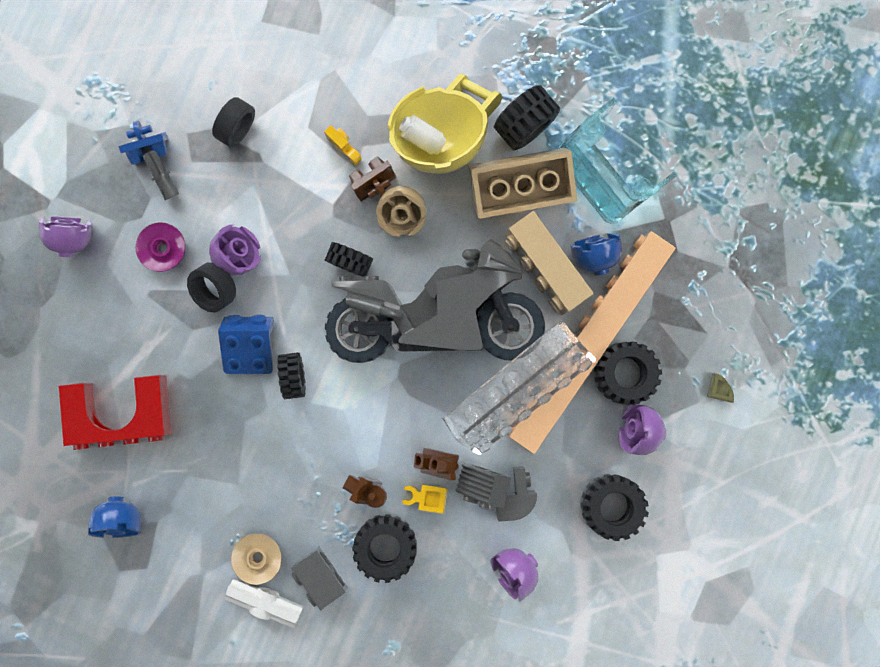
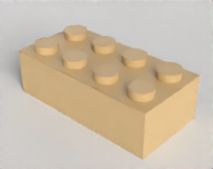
M567 148L468 165L475 212L479 219L577 201L572 152Z
M534 211L508 228L505 235L507 247L512 253L517 252L522 259L519 261L520 265L527 273L531 272L536 279L534 284L541 293L546 292L551 299L548 303L555 313L560 312L561 315H564L594 294Z

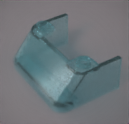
M612 98L586 118L557 147V149L567 148L572 152L575 185L602 219L610 224L620 222L677 176L673 172L655 187L647 178L642 176L634 177L625 183L595 146L605 133V126L601 119L611 112L617 102L615 98Z

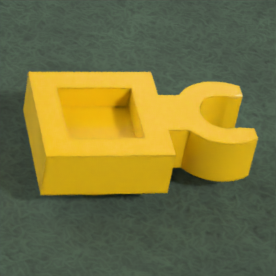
M330 125L324 131L326 138L355 166L362 160L360 153L349 144L348 140L350 138L341 128L336 130Z
M422 485L421 491H418L414 486L404 487V490L412 492L413 497L411 500H402L403 504L413 505L419 502L418 510L445 513L448 488Z

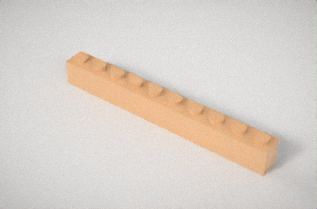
M650 231L645 236L643 234L639 236L633 245L636 250L632 256L626 255L619 265L622 270L618 276L613 275L607 282L605 287L608 290L605 295H599L591 307L594 308L592 314L583 317L577 326L580 328V331L576 337L571 335L565 343L564 348L567 350L563 356H557L549 367L552 369L547 378L543 376L535 388L538 392L534 398L529 396L521 408L524 410L523 414L519 419L515 417L509 424L507 429L510 432L507 436L533 454L542 444L676 249V247L654 232Z

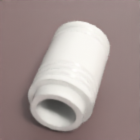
M412 115L410 118L406 116L399 127V130L402 131V138L428 152L430 155H437L446 142V137L443 136L442 132L415 115Z

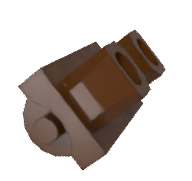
M375 157L368 164L372 171L363 175L360 170H356L349 175L352 183L350 186L360 202L369 196L371 199L378 194L382 197L385 193L384 190L391 186L390 182L397 178L388 160L384 162L381 158Z
M423 448V453L415 454L413 466L420 469V473L447 480H456L455 470L459 467L457 463L459 455Z
M349 475L343 485V489L352 494L349 500L356 504H367L372 508H380L387 500V493L381 487L383 483L377 479L360 476L357 478Z

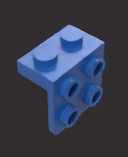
M229 315L223 318L218 329L224 373H272L273 360L270 336L274 327L273 317H266L265 315H254L252 317Z

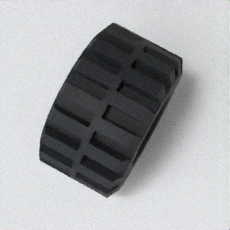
M536 85L527 89L513 100L498 116L493 127L513 151L518 150L539 136L555 120L561 108L541 85Z
M634 341L614 344L606 349L594 368V372H596V377L594 378L595 382L599 384V387H597L599 391L603 392L607 399H611L618 404L635 405L650 399L649 396L657 392L655 388L662 381L659 380V375H662V369L658 367L661 363L659 359H655V352L653 350H648V346L637 344ZM625 358L635 361L640 369L639 381L632 388L622 387L615 378L616 365Z
M606 474L602 478H595V482L589 483L586 486L588 488L586 493L583 492L581 496L583 502H580V508L583 509L582 516L586 520V524L595 533L607 540L620 541V538L627 540L630 539L629 535L632 533L637 535L639 533L637 529L640 526L644 527L646 522L643 519L648 517L649 514L646 511V507L649 505L648 501L644 498L646 496L644 491L635 482L620 475ZM621 493L627 501L626 512L618 520L607 521L601 514V504L609 494Z
M385 514V516L377 515L373 519L366 521L356 534L352 546V551H354L353 560L358 564L357 569L365 573L364 576L366 578L372 577L374 582L378 583L380 580L390 583L392 579H395V581L401 579V576L403 574L406 575L410 567L413 566L417 552V540L415 539L413 529H410L406 521H401L400 517H391V514ZM381 534L393 536L400 544L398 557L392 561L378 560L370 549L374 537Z

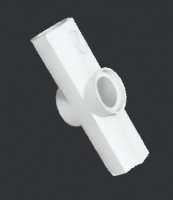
M237 578L232 580L224 599L248 609L249 613L257 618L264 620L273 619L292 628L296 627L304 607L280 597V594L271 588L264 586L256 587Z

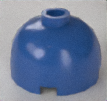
M607 233L608 238L600 237L599 234L575 241V245H570L575 263L586 272H594L595 276L609 273V268L618 263L622 254L620 235L618 233Z
M109 497L108 502L99 504L92 511L88 524V535L98 538H104V534L112 535V538L136 536L138 532L141 533V514L136 506L130 502H125L124 497Z

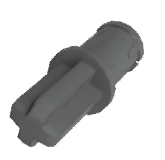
M150 151L144 154L143 158L153 176L152 181L155 180L164 200L178 195L179 192L169 176L170 171H166L157 152Z

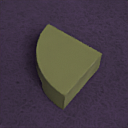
M712 373L707 397L734 403V393L729 383L723 376Z

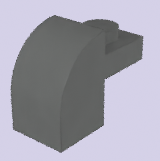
M523 466L513 467L515 492L507 493L503 508L496 507L498 522L520 520L530 514L535 507L537 493L535 491H527V487H531L530 472H525Z

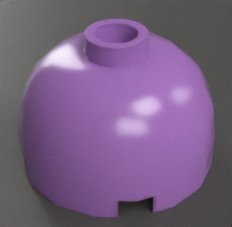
M53 216L50 222H45L44 217L39 219V236L44 246L51 251L57 252V256L73 257V253L80 252L88 246L92 236V222L87 220L86 225L79 223L81 218Z
M227 225L221 228L211 240L209 248L210 259L212 263L229 272L231 276H241L255 268L261 260V255L259 256L258 251L261 248L260 243L247 228Z
M637 404L630 405L623 413L622 419H626L625 429L619 427V442L623 451H628L629 454L648 455L656 451L666 437V428L662 416L651 407Z
M512 548L505 549L491 558L490 563L493 571L499 570L501 578L498 580L513 599L518 598L519 602H521L534 591L538 583V571L536 569L538 563L532 554L529 553L527 555L522 550Z

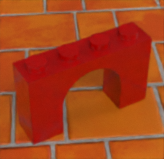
M166 375L134 378L136 411L132 420L125 427L118 430L105 426L97 417L93 383L60 385L59 398L63 446L73 445V450L88 449L89 443H98V447L114 446V441L123 440V445L139 443V438L148 437V442L163 441L164 435L171 434Z

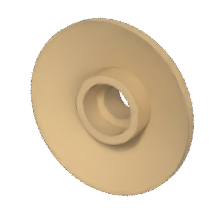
M261 533L249 534L240 539L234 546L231 554V565L237 577L253 585L263 584L274 578L282 563L281 550L276 541ZM255 553L262 555V561L254 559Z

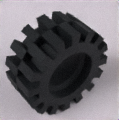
M331 242L324 261L364 277L368 274L373 258L353 248Z
M300 353L278 355L277 373L282 397L284 400L305 397V372Z

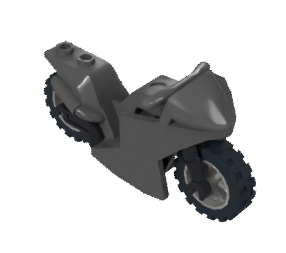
M490 239L481 247V251L478 249H466L462 252V257L466 259L467 266L477 265L475 270L459 265L437 269L425 284L424 290L411 303L402 305L392 286L384 280H379V276H364L363 281H354L352 276H341L339 281H332V286L347 291V296L340 303H336L333 306V310L328 313V320L325 323L326 341L329 342L330 349L338 357L352 363L373 361L383 355L390 345L396 351L401 352L482 351L485 348L494 357L514 361L531 355L539 347L545 333V320L541 309L532 299L520 293L508 292L502 294L501 290L507 285L522 279L523 270L508 251ZM509 308L520 310L516 318L513 317ZM358 311L369 313L363 322L359 320ZM353 312L355 321L351 323L345 321V318ZM525 314L530 324L520 325L518 320ZM493 321L502 325V329L495 333L492 331ZM342 324L348 326L349 331L343 336L341 331ZM519 329H530L525 340L518 333ZM502 333H507L505 345L500 343L495 337ZM512 333L520 340V344L509 346ZM352 335H356L353 347L344 340ZM360 336L366 340L369 346L358 348ZM368 336H376V338L372 342Z

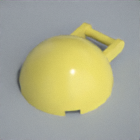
M462 73L446 89L438 87L425 90V87L422 86L407 94L393 109L388 121L389 141L400 159L416 170L430 174H443L458 170L467 165L481 149L488 128L487 118L500 105L502 94L497 91L491 92L469 81L468 76ZM465 89L485 101L481 105L477 100L468 94L462 93V91ZM412 115H415L443 133V136L446 137V142L437 155H430L401 137L402 131L399 130V127L406 116L410 118Z

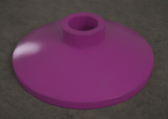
M163 222L153 223L145 227L138 235L135 245L139 261L146 268L157 272L169 271L175 268L182 261L186 249L182 233L173 225ZM166 244L167 250L161 253L160 246Z

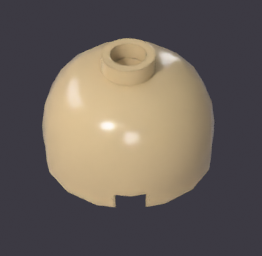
M397 186L390 188L382 195L377 204L378 224L386 233L395 237L416 234L421 230L426 218V205L423 197L410 187Z

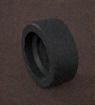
M239 97L230 99L222 107L214 121L212 128L213 137L228 147L238 145L245 138L255 118L254 107Z
M207 262L190 272L187 278L189 295L201 309L207 312L216 313L232 303L236 297V286L229 272L217 267L214 263ZM204 277L214 284L219 298L209 291Z

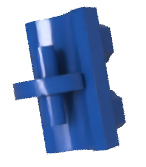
M139 121L133 122L134 130L127 131L126 134L128 139L137 137L138 140L118 146L120 153H126L128 160L133 165L145 161L141 147L149 145L150 150L156 151L159 157L168 154L165 143L168 137L166 132L146 138L145 134L153 132L151 125L142 127Z

